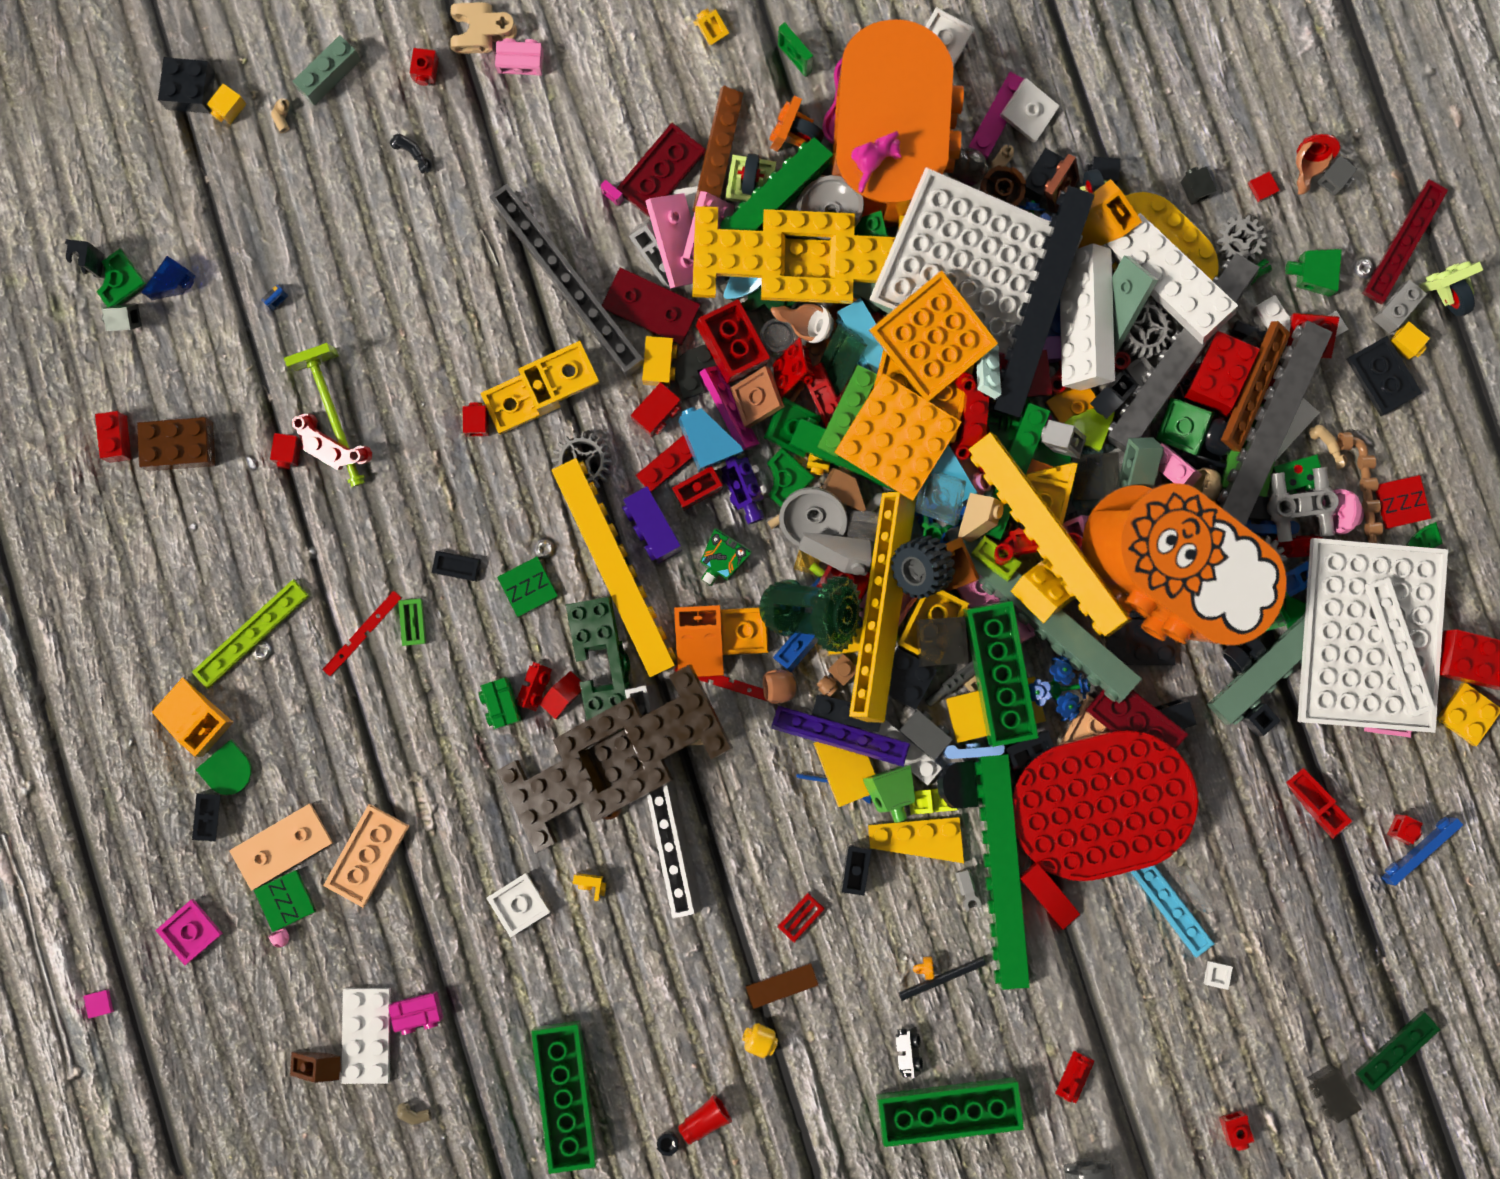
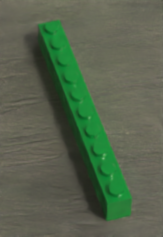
M1009 754L978 757V761L975 762L976 775H980V784H977L978 798H982L983 806L979 807L980 821H984L985 829L981 831L982 844H986L987 851L986 854H983L984 867H988L989 877H985L986 890L990 891L991 900H987L988 913L992 914L993 923L989 924L990 936L994 937L995 946L991 947L992 959L997 963V970H994V982L999 985L1001 990L1030 988Z

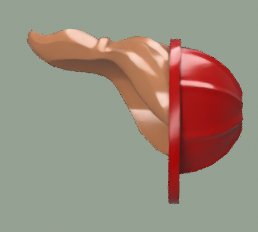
M1316 133L1304 138L1303 142L1298 146L1296 157L1297 168L1300 172L1297 180L1298 195L1309 191L1312 177L1322 174L1339 153L1340 143L1335 136Z

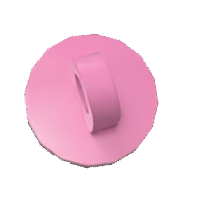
M1344 489L1333 490L1339 499V504L1333 515L1334 533L1338 535L1347 534L1362 523L1364 510L1358 496L1352 491ZM1325 498L1322 501L1323 506L1326 504Z

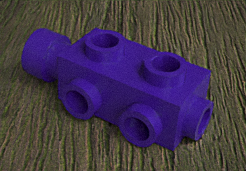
M735 456L725 461L726 466L721 468L723 473L721 479L730 490L731 503L737 507V510L744 508L746 513L744 517L748 525L763 520L762 510L758 509L756 503L763 500L764 497L748 458L738 459Z

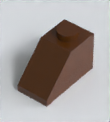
M291 1052L290 1076L313 1083L339 1080L342 1067L341 1056L330 1053Z

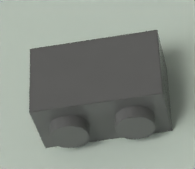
M917 709L898 731L935 761L953 740L949 737L951 732L941 724L937 727L931 721L933 717L925 710L920 712Z

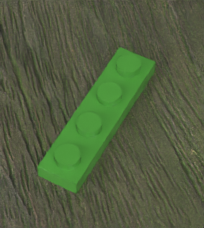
M860 365L856 366L817 448L835 457L839 456L834 452L864 405L875 383L876 373Z

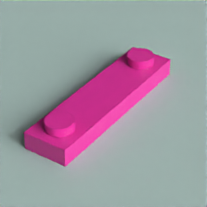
M1009 72L967 150L987 160L1007 124V121L1000 114L1024 78Z
M718 366L708 367L700 371L703 382L710 392L733 439L742 447L743 451L757 446L759 442L752 428L744 427L730 389L731 387L726 383Z

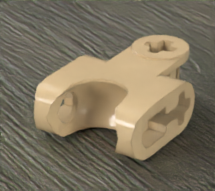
M477 2L455 3L451 5V16L457 22L470 24L467 32L451 38V50L455 53H488L492 51V42L503 41L505 38L514 39L517 35V27L512 16L506 12L492 13L491 4Z

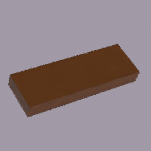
M810 962L746 985L752 1007L755 1009L819 985Z

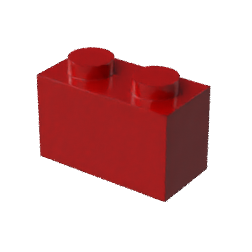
M660 382L630 415L631 419L651 437L655 433L658 435L666 427L665 422L670 416L674 418L680 412L681 400Z
M119 411L95 414L100 459L109 463L132 460L127 416Z
M712 466L672 487V491L683 511L723 490V485Z

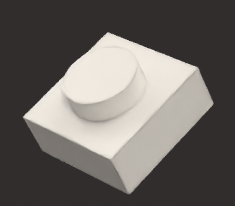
M1208 961L1203 984L1228 990L1233 967Z

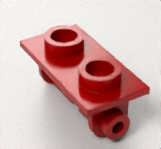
M1314 534L1296 536V538H1292L1293 541L1279 542L1277 548L1283 546L1285 551L1280 555H1286L1287 558L1309 557L1310 539H1323V537H1318ZM1276 536V538H1272V542L1274 540L1278 541V536Z
M533 662L532 666L529 665L524 681L530 682V686L522 685L516 699L518 700L517 705L533 711L537 710L546 684L550 680L551 668Z
M1073 1051L1055 1094L1063 1097L1068 1102L1077 1103L1095 1060Z

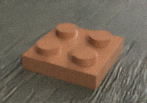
M764 366L730 388L743 425L746 428L753 427L784 408L769 367Z

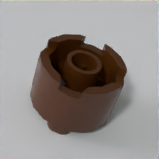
M998 165L986 173L980 181L977 190L1017 207L1024 199L1026 181L1022 173L1016 168Z

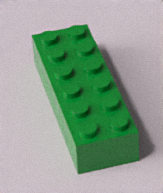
M1006 600L964 608L963 612L988 744L996 747L1037 739L1038 733L1013 601Z
M579 1020L536 1026L531 1030L548 1173L554 1174L596 1168L598 1157L581 1022Z
M1014 1077L876 1094L883 1147L1024 1130L1019 1087Z

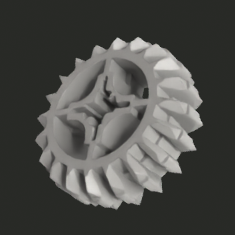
M1147 299L1122 343L1121 351L1129 350V356L1131 357L1136 355L1137 359H1141L1145 356L1148 359L1152 355L1156 356L1166 348V343L1171 339L1168 335L1173 330L1168 328V325L1172 321L1166 320L1165 317L1168 316V313H1162L1163 307L1161 305L1156 307V300L1148 302ZM1155 335L1152 344L1147 345L1149 336Z
M584 431L581 433V438H578L576 432L573 433V440L565 436L567 444L564 445L562 442H559L558 446L562 450L555 449L553 451L559 458H552V463L559 465L554 466L552 469L564 464L566 455L571 450L574 459L577 458L579 461L576 454H579L584 460L587 458L585 461L589 472L586 474L588 476L587 480L589 483L593 482L596 488H600L598 480L600 479L602 482L607 481L603 473L611 474V470L607 469L606 466H613L612 461L606 460L612 457L611 452H605L609 448L608 445L600 446L603 442L601 437L594 442L595 434L593 433L586 439L587 435ZM587 445L595 450L583 453L576 446ZM600 455V466L594 474L591 470V464Z

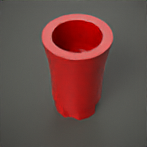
M713 1094L700 1108L685 1118V1121L678 1126V1129L684 1140L690 1145L697 1140L700 1141L713 1131L732 1123V1119L723 1102Z

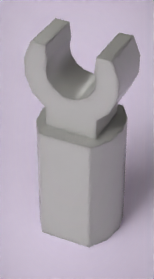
M965 869L955 872L961 895L965 897L963 900L964 909L970 911L968 903L971 900H974L976 906L980 908L981 901L974 894L976 888L971 870Z

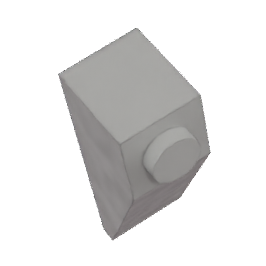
M649 218L636 226L629 237L663 286L670 290L652 222Z
M804 532L799 544V550L843 573L866 575L872 562L870 540Z

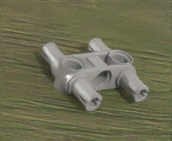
M1327 467L1312 469L1315 486L1313 492L1290 495L1286 489L1285 472L1270 474L1272 495L1269 497L1270 501L1267 504V512L1272 516L1273 522H1276L1278 542L1293 541L1290 520L1293 517L1316 515L1318 517L1320 537L1335 535L1333 515L1336 512L1335 509L1339 504V499L1333 492L1332 487H1329ZM1323 497L1325 498V501H1326L1325 506L1322 505V498H1323ZM1280 503L1283 504V511H1282V512H1281L1280 509H1279Z

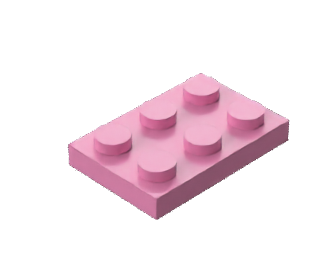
M701 191L696 205L718 207V229H720L721 222L727 216L731 217L733 215L735 207L710 193ZM695 213L683 258L694 262Z

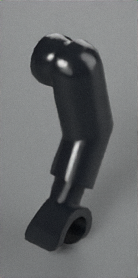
M400 133L395 134L390 140V145L393 149L398 150L402 147L410 152L413 159L417 160L418 168L422 174L425 171L428 173L432 168V161L424 157L416 142Z

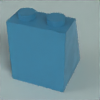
M691 407L682 411V416L679 417L678 422L698 472L724 462L729 458L741 455L743 452L742 447L702 408L696 410L695 407Z

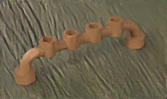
M1340 432L1337 436V443L1340 449L1351 450L1355 446L1359 451L1357 465L1361 470L1359 486L1363 492L1364 500L1362 502L1366 520L1364 533L1367 536V543H1377V536L1382 535L1383 526L1381 522H1375L1374 514L1379 513L1381 510L1380 501L1373 500L1372 491H1377L1378 480L1376 477L1371 478L1370 469L1376 467V458L1374 455L1368 454L1367 445L1363 440L1353 437L1351 432Z

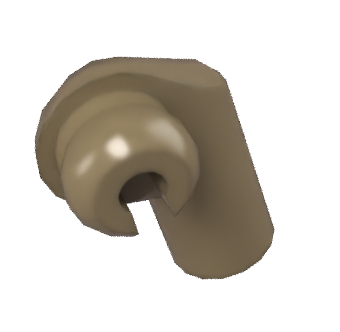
M401 1103L397 1107L398 1118L410 1125L432 1120L430 1109L414 1112L410 1110L408 1103Z

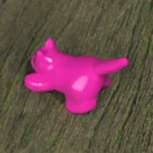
M898 131L876 139L875 143L869 142L853 149L851 158L863 173L859 182L860 193H863L872 172L877 169L886 157H893L894 159L901 157L900 141L895 139L899 135Z

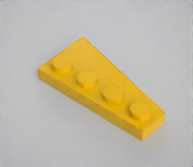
M960 817L868 825L871 849L964 863Z

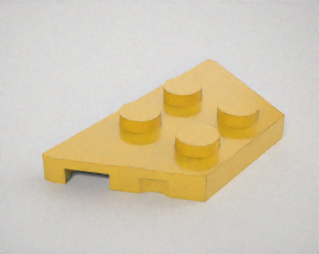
M1075 462L1026 475L1062 526L1077 469V463Z

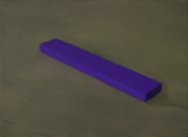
M782 706L777 707L771 729L902 767H904L910 743Z

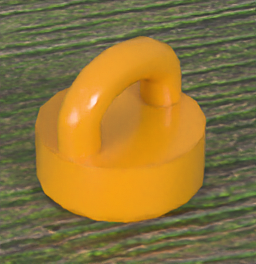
M931 956L923 957V963L915 965L913 971L917 974H925V980H933L935 978L933 958Z

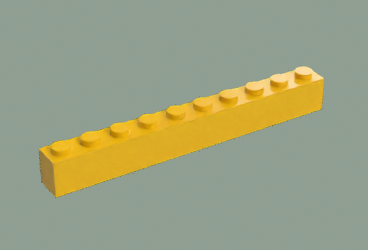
M990 432L968 450L972 454L970 457L971 461L977 468L981 466L985 472L983 475L990 486L995 485L999 492L996 493L1003 504L1008 503L1012 509L1010 511L1012 517L1016 522L1021 521L1025 526L1023 530L1030 541L1035 540L1039 546L1037 548L1039 554L1043 559L1046 560L1048 558L1053 566L1050 567L1057 578L1062 577L1066 585L1064 588L1071 597L1076 596L1080 604H1078V607L1085 616L1090 615L1094 621L1092 626L1099 635L1103 634L1109 637L1130 622L1132 619L998 437Z
M575 458L552 469L551 471L649 677L675 666L674 660L677 657L672 647L667 648L664 642L667 636L662 626L657 627L654 621L657 615L652 605L648 607L644 600L648 596L643 586H638L634 579L638 575L633 565L628 566L625 560L628 554L623 544L618 545L615 539L618 533L613 523L608 524L605 516L609 515L603 502L599 504L595 495L599 494L593 482L589 483L585 476L589 473L583 461L579 462Z
M898 492L882 493L852 693L849 716L865 722L885 723L903 597V588L898 587V581L893 577L895 573L891 567L894 564L892 557L896 555L895 551L897 548L911 541L916 499L911 501Z

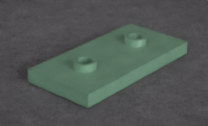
M1126 255L1123 256L1112 276L1114 358L1158 282V279L1130 256Z

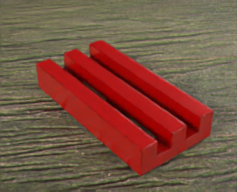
M807 892L779 923L777 928L795 942L825 908ZM809 899L811 903L786 929L784 926ZM816 906L818 909L793 936L791 931Z

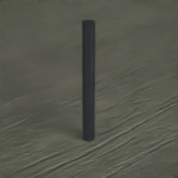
M982 956L940 974L933 980H926L898 994L901 1001H904L986 965V962Z

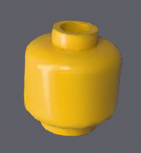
M760 1023L754 1024L751 1028L747 1027L742 1036V1041H745V1050L760 1058H765L768 1055L771 1056L778 1044L775 1031Z

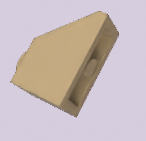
M970 493L958 537H962L967 542H973L997 526L999 519L1003 515L1002 501L994 497Z

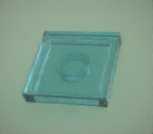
M932 470L918 492L915 512L953 526L957 525L966 481Z

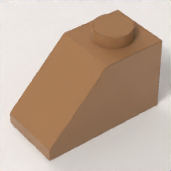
M840 466L838 469L831 468L822 489L833 493L844 505L864 513L866 508L856 478L850 476L851 471Z

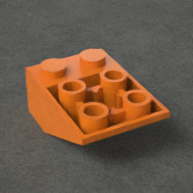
M720 605L675 607L678 670L687 665H692L698 677L724 675Z

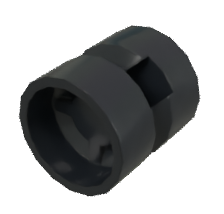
M1255 638L1243 644L1229 645L1222 651V656L1232 668L1243 674L1252 666V660L1257 661L1266 653V648L1258 638Z

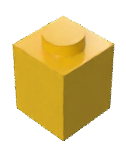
M223 83L207 105L212 110L210 114L220 122L225 120L231 125L246 106V102L239 94Z
M1408 321L1396 331L1390 341L1397 352L1409 360L1414 356L1419 357L1426 350L1425 344L1430 338Z

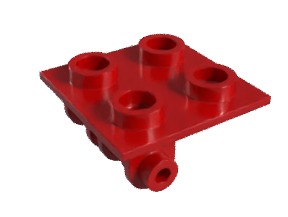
M1293 313L1290 316V336L1287 347L1292 345L1294 340L1292 334L1297 325L1300 326L1309 321L1332 332L1321 357L1332 359L1340 317Z
M800 337L772 365L781 398L799 380L805 384H811L815 378L811 370L812 363L809 358V350L802 344Z

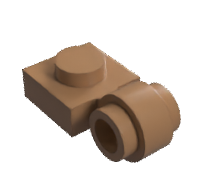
M843 654L827 670L832 677L829 678L825 675L816 684L819 687L818 690L824 696L830 697L839 688L836 685L837 681L844 686L855 675L856 666Z

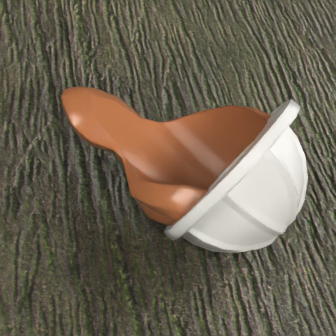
M804 304L795 310L786 306L772 307L770 309L778 321L790 323L795 334L807 342L818 343L829 338L833 331L834 319L828 309L822 305Z

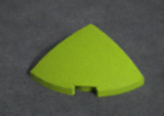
M1088 409L1086 412L1073 415L1064 424L1075 426L1086 436L1085 447L1100 452L1115 412L1106 419L1103 415L1097 413L1095 409Z

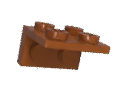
M962 537L945 543L947 546L945 548L946 552L951 551L952 553L950 557L955 563L953 565L955 574L952 575V582L943 590L949 592L979 580L978 573Z

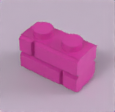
M437 991L392 1002L388 1005L394 1032L401 1031L402 1035L413 1033L416 1031L415 1027L423 1025L424 1029L436 1027L438 1022L443 1019Z

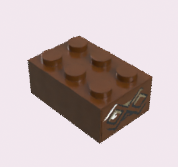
M206 417L137 422L140 468L146 471H161L216 466L213 422Z

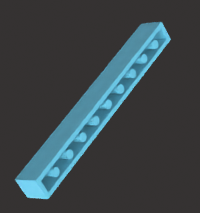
M860 298L837 312L838 319L835 321L842 332L846 331L849 336L847 342L853 351L857 350L861 356L859 358L861 366L877 374L883 348L869 331L876 322ZM948 444L928 477L933 486L936 487L938 485L941 490L940 498L945 506L950 505L951 509L967 501L970 493L977 494V491Z

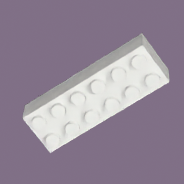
M1139 213L1138 216L1142 223L1123 237L1107 243V248L1111 249L1112 259L1119 264L1124 255L1130 256L1158 279L1150 295L1203 345L1236 314L1238 305L1150 221Z
M1093 243L1077 249L1060 297L1063 387L1081 391L1115 381L1111 249Z

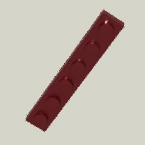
M1430 179L1425 182L1364 288L1363 295L1379 304L1385 302L1447 194L1448 189Z

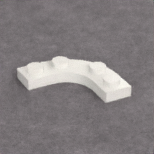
M1276 295L1254 307L1267 330L1271 321H1279L1290 331V316L1286 313ZM1336 310L1335 312L1331 313L1330 315H1328V316H1337V317H1340V315H1339V313L1337 312V310ZM1341 317L1339 318L1336 337L1348 330Z

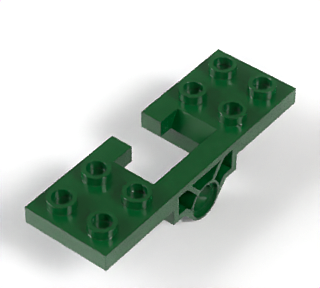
M611 596L565 604L576 662L589 660V651L607 649L613 683L594 686L593 679L580 682L586 721L626 699L625 690H628V686H630V660L623 648L622 641H619Z

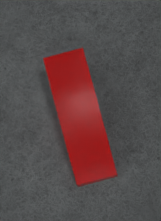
M1304 768L1286 782L1300 803L1332 839H1335L1351 825L1352 820L1336 805V801Z
M1034 863L1020 875V881L1063 930L1080 915L1038 863Z

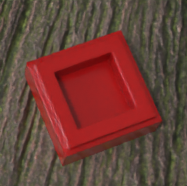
M1270 171L1248 182L1257 202L1280 191Z

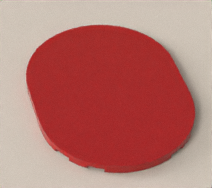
M1133 730L1107 732L1057 745L1044 751L1024 769L1016 783L1012 797L1016 837L1025 853L1045 871L1073 881H1092L1154 866L1171 857L1189 837L1196 820L1199 802L1194 776L1184 758L1162 739Z

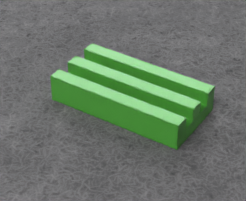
M423 599L398 601L402 646L426 644ZM414 604H417L420 640H417ZM405 605H409L412 638L410 641H408Z

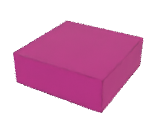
M605 179L600 185L602 194L619 206L624 201L623 194Z
M109 989L84 995L88 1019L114 1012Z

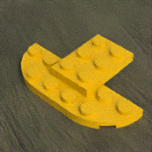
M1137 192L1125 195L1137 215L1141 213L1211 280L1215 276L1218 277V258L1213 245L1177 207L1164 197L1153 193ZM1116 261L1112 264L1113 272L1116 271L1119 265Z

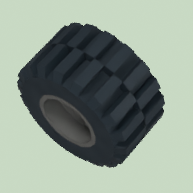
M921 536L902 544L896 549V555L892 557L894 564L891 565L895 573L893 577L898 581V587H902L905 594L910 593V597H918V599L927 598L946 589L953 580L952 575L955 574V569L953 568L955 563L950 557L952 555L951 551L946 552L945 548L947 546L944 543L941 544L940 539H933L932 536Z

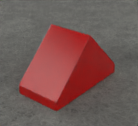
M572 671L568 672L551 687L541 700L540 705L554 719H557L581 694V680Z

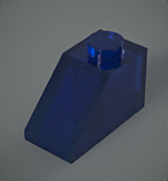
M166 256L141 293L151 300L182 295L192 287L196 276L190 270Z

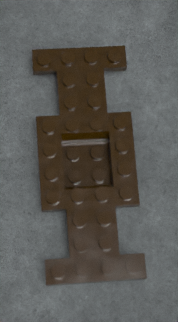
M687 665L669 675L679 697L643 717L634 698L629 697L553 739L562 761L527 779L519 760H515L496 771L535 853H539L557 843L548 821L583 803L594 823L672 782L673 777L664 760L701 739L710 759H715L733 749L692 665Z

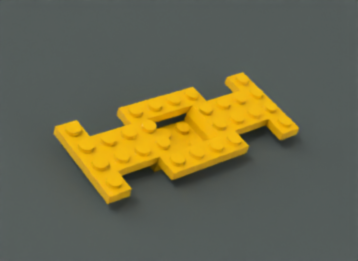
M695 206L692 297L715 298L716 276L761 278V300L852 304L853 282H877L896 237L854 235L855 213L764 209L763 231L718 229V207ZM905 216L899 217V228ZM785 235L831 238L830 240L787 239Z

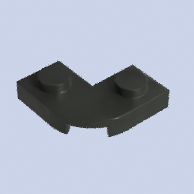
M706 344L684 352L676 362L675 377L683 400L705 393L698 372L717 365Z

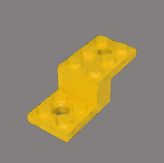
M578 341L518 368L519 376L480 394L499 435L560 408L559 401L599 384V380L581 341ZM566 366L575 367L576 371L573 376L566 377L563 375V369ZM509 399H513L517 403L515 409L511 411L506 410L504 407L505 402Z

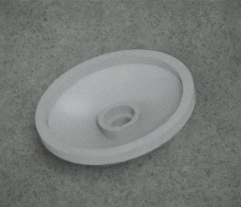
M830 175L818 178L804 188L797 202V211L855 213L856 227L864 212L863 196L854 191L841 176ZM817 237V238L830 239L831 237Z
M807 487L793 492L785 499L781 506L779 522L784 535L792 543L799 546L804 532L842 537L847 527V512L843 503L833 493L821 488ZM812 510H817L819 513L814 514Z

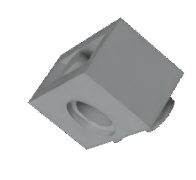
M1409 279L1395 291L1372 320L1385 331L1391 333L1400 327L1427 293Z
M1048 420L1047 426H1044L1041 433L1042 442L1053 452L1080 459L1086 436L1075 426Z

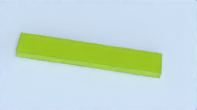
M295 579L291 580L198 665L192 673L206 689H209L308 599L310 595Z

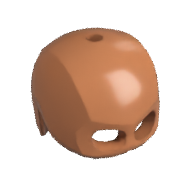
M771 670L765 673L762 681L765 699L769 703H785L795 697L797 685L791 672L787 670Z

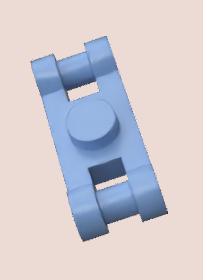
M980 743L966 744L965 749H958L954 745H948L943 750V755L948 759L1002 755L1005 748L1004 745L980 747Z

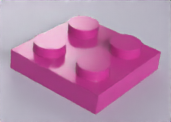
M194 899L187 902L155 930L184 965H188L223 934Z

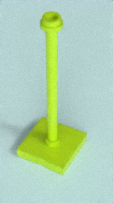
M324 343L285 357L286 366L295 371L307 367L308 369L311 368L337 442L349 448L320 369L322 362L339 357L336 348L328 343ZM355 463L346 465L351 477L347 481L351 484V487L365 483L363 480L365 477L364 475H359Z

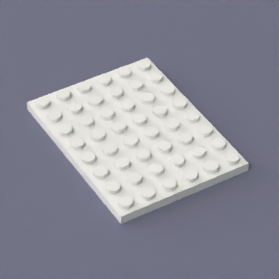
M925 167L870 296V300L894 309L939 271H943L997 341L999 352L1005 354L1008 346L1012 347L1015 338L1012 337V332L1015 325L1020 324L1022 318L1019 315L1020 308L1023 302L1027 303L1029 294L1026 293L1030 280L1035 279L1037 272L1034 271V266L1037 258H1042L1044 249L1041 248L1045 235L1049 236L1052 227L1049 226L1048 220ZM1081 235V237H1080V240H1079L1077 249H1078V247H1079V245H1080V242H1081V240H1082V238H1083L1082 235Z
M1319 538L1310 539L1298 722L1436 733L1448 549ZM1390 577L1435 709L1417 716L1409 715L1365 588L1366 584Z

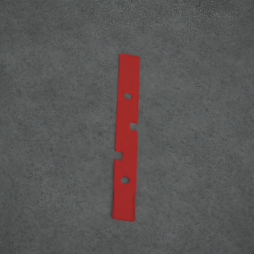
M392 591L349 639L351 644L349 646L345 644L322 670L331 676L367 637L364 633L367 630L371 633L400 601L401 597L395 591Z
M722 675L698 677L700 681L708 683V679L713 680V685L767 701L764 697L763 688L738 680H734V683L729 682L730 678Z

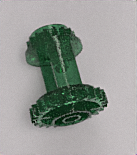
M832 576V579H827V584H822V588L800 585L796 580L784 579L780 582H775L774 585L770 584L764 591L760 600L759 610L765 626L769 627V630L774 631L777 635L791 636L794 633L815 635L814 638H818L817 644L822 645V649L831 652H843V649H848V644H853L852 637H857L856 629H860L858 621L862 620V617L859 616V613L863 608L859 607V604L862 602V599H858L860 591L856 590L857 584H853V579H849V577ZM805 607L812 608V613H805Z

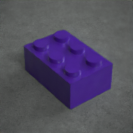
M647 486L623 499L625 506L622 508L629 521L634 520L637 524L633 528L640 541L645 540L648 545L644 548L651 561L656 559L658 564L682 552L678 540Z

